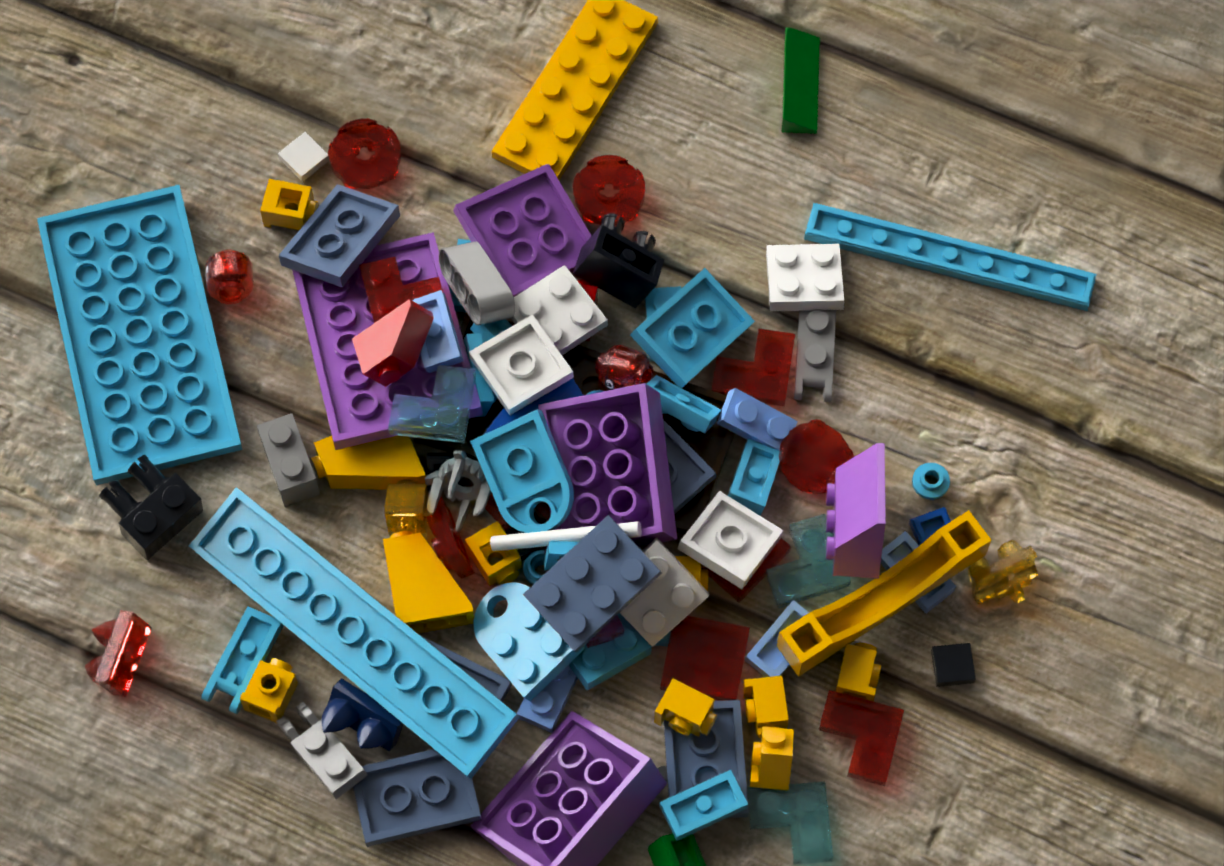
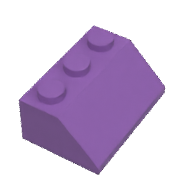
M876 443L837 467L834 484L827 483L826 506H833V510H827L826 532L833 533V537H827L826 560H833V576L879 578L886 524L885 443Z

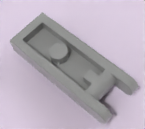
M836 310L799 311L794 400H802L803 387L824 388V402H831Z

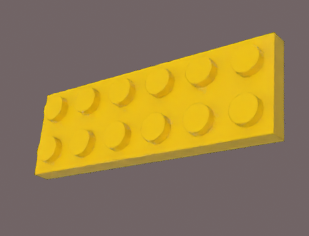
M588 0L492 149V158L524 174L549 163L558 180H560L657 26L658 16L625 0Z

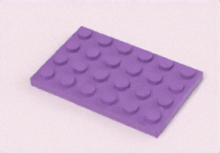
M434 232L375 246L343 288L293 270L335 450L483 415L449 286L440 269L439 250ZM442 290L447 299L464 361L428 373L424 368L420 353L415 367L401 376L398 381L386 387L363 375L352 338L407 300H414Z

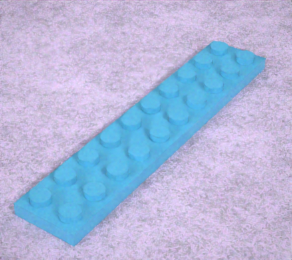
M237 487L190 543L189 547L467 777L472 779L520 718L517 713Z

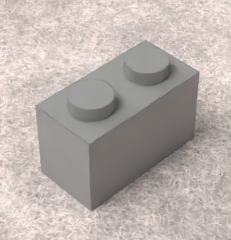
M291 413L257 425L261 443L284 507L319 496L317 480L293 414Z

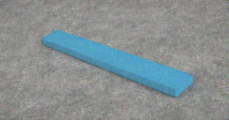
M813 203L804 240L820 244H839L840 249L1084 311L1088 310L1097 275Z

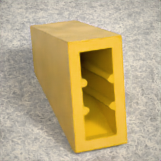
M408 433L335 450L332 436L314 442L317 456L312 457L311 461L318 478L326 477L330 489L421 491L427 488L424 480L426 477Z
M400 531L392 534L390 538L383 539L395 615L416 633L474 623L472 603L421 533L413 534L411 531Z

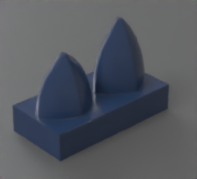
M342 678L333 686L328 704L322 715V729L324 733L341 731L350 727L357 731V741L360 749H371L381 746L390 752L398 743L404 725L372 697Z

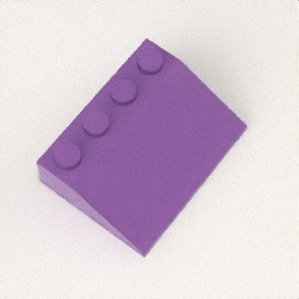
M643 383L538 405L539 410L543 412L574 489V502L567 519L554 530L597 526L609 515L617 524L640 522L642 528L641 537L631 538L638 547L649 545L656 537L661 542L677 540L661 399L658 391Z
M571 711L481 813L482 820L473 822L471 827L517 866H597L662 791L667 782L651 758L574 711Z

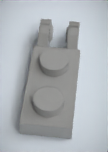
M301 702L296 706V709L301 719L310 726L308 730L299 736L293 724L284 716L276 722L291 741L290 744L294 751L332 796L338 799L368 775L333 732H323L322 719L319 721L304 702Z

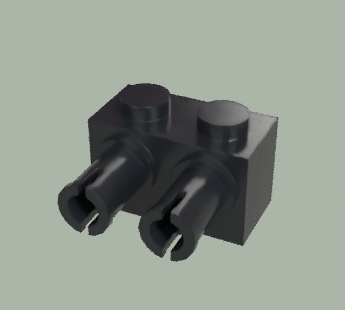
M609 213L603 216L601 226L581 248L573 274L636 309L657 286L665 259L652 253L656 243L654 235L651 234L646 244L648 232L638 231L633 235L631 241L621 235L625 226L623 218L620 216L615 227L614 223L617 214Z
M142 455L138 458L139 466L134 461L129 467L128 472L150 493L145 500L137 502L120 485L118 480L109 483L112 488L109 490L105 487L99 494V497L121 517L118 523L124 538L146 560H149L202 513L203 506L201 498L176 472L171 477L166 478L146 455Z

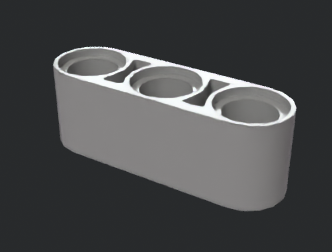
M474 241L440 249L439 265L442 275L475 325L513 318L515 314L513 294L478 242Z

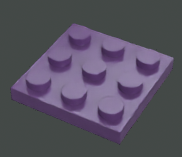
M549 163L458 203L453 209L470 241H476L481 245L510 288L513 297L563 265L571 273L574 272L580 250L592 236Z

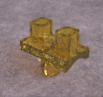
M1012 539L1002 544L997 550L999 561L989 564L987 559L983 557L967 567L973 598L978 605L995 596L1000 600L1009 595L1015 603L1025 599L1023 588L1031 585L1032 579L1038 576L1035 566V558L1037 556L1031 545L1022 548Z

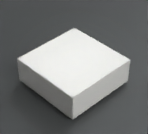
M306 132L302 133L278 153L279 159L302 182L330 161L329 155Z

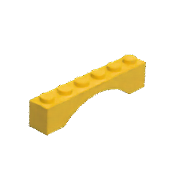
M968 510L938 529L910 554L879 575V578L873 579L831 604L809 612L780 631L776 646L799 677L844 648L846 644L852 643L986 556L992 540Z

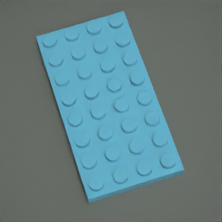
M180 185L37 218L93 480L96 486L114 480L133 477V475L129 474L128 469L134 461L139 466L138 458L142 455H146L158 470L243 450Z

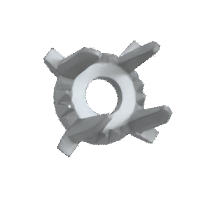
M454 451L453 458L446 460L438 471L427 475L424 480L425 485H432L427 502V509L430 515L434 514L443 491L445 497L451 499L452 502L455 499L462 501L455 532H460L469 513H473V516L476 517L484 511L492 492L480 463L468 458L465 451ZM461 476L469 478L474 486L462 487L458 485Z

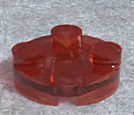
M363 118L350 121L337 131L338 135L333 139V142H330L328 154L332 171L347 188L353 190L358 188H376L394 179L399 172L401 148L398 137L388 126L385 128L383 125L377 124L376 120ZM361 148H367L368 152H375L367 160L356 157L360 155Z
M616 155L595 157L588 161L587 166L580 173L578 171L574 178V203L581 212L582 218L591 224L601 225L603 216L609 213L617 214L614 226L617 225L620 216L625 222L633 221L639 215V210L645 200L644 177L638 168L636 170L623 157ZM606 184H612L614 190H619L612 197H606L599 191H603Z

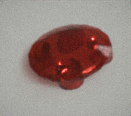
M815 419L808 423L800 424L789 431V434L781 442L778 457L781 471L790 484L802 492L817 495L827 492V483L834 484L836 468L852 459L854 454L839 432L826 425L822 420Z

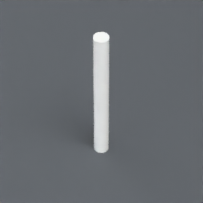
M639 521L618 523L630 538L641 537L642 528ZM595 526L491 536L490 545L492 551L548 546L549 541L579 542Z

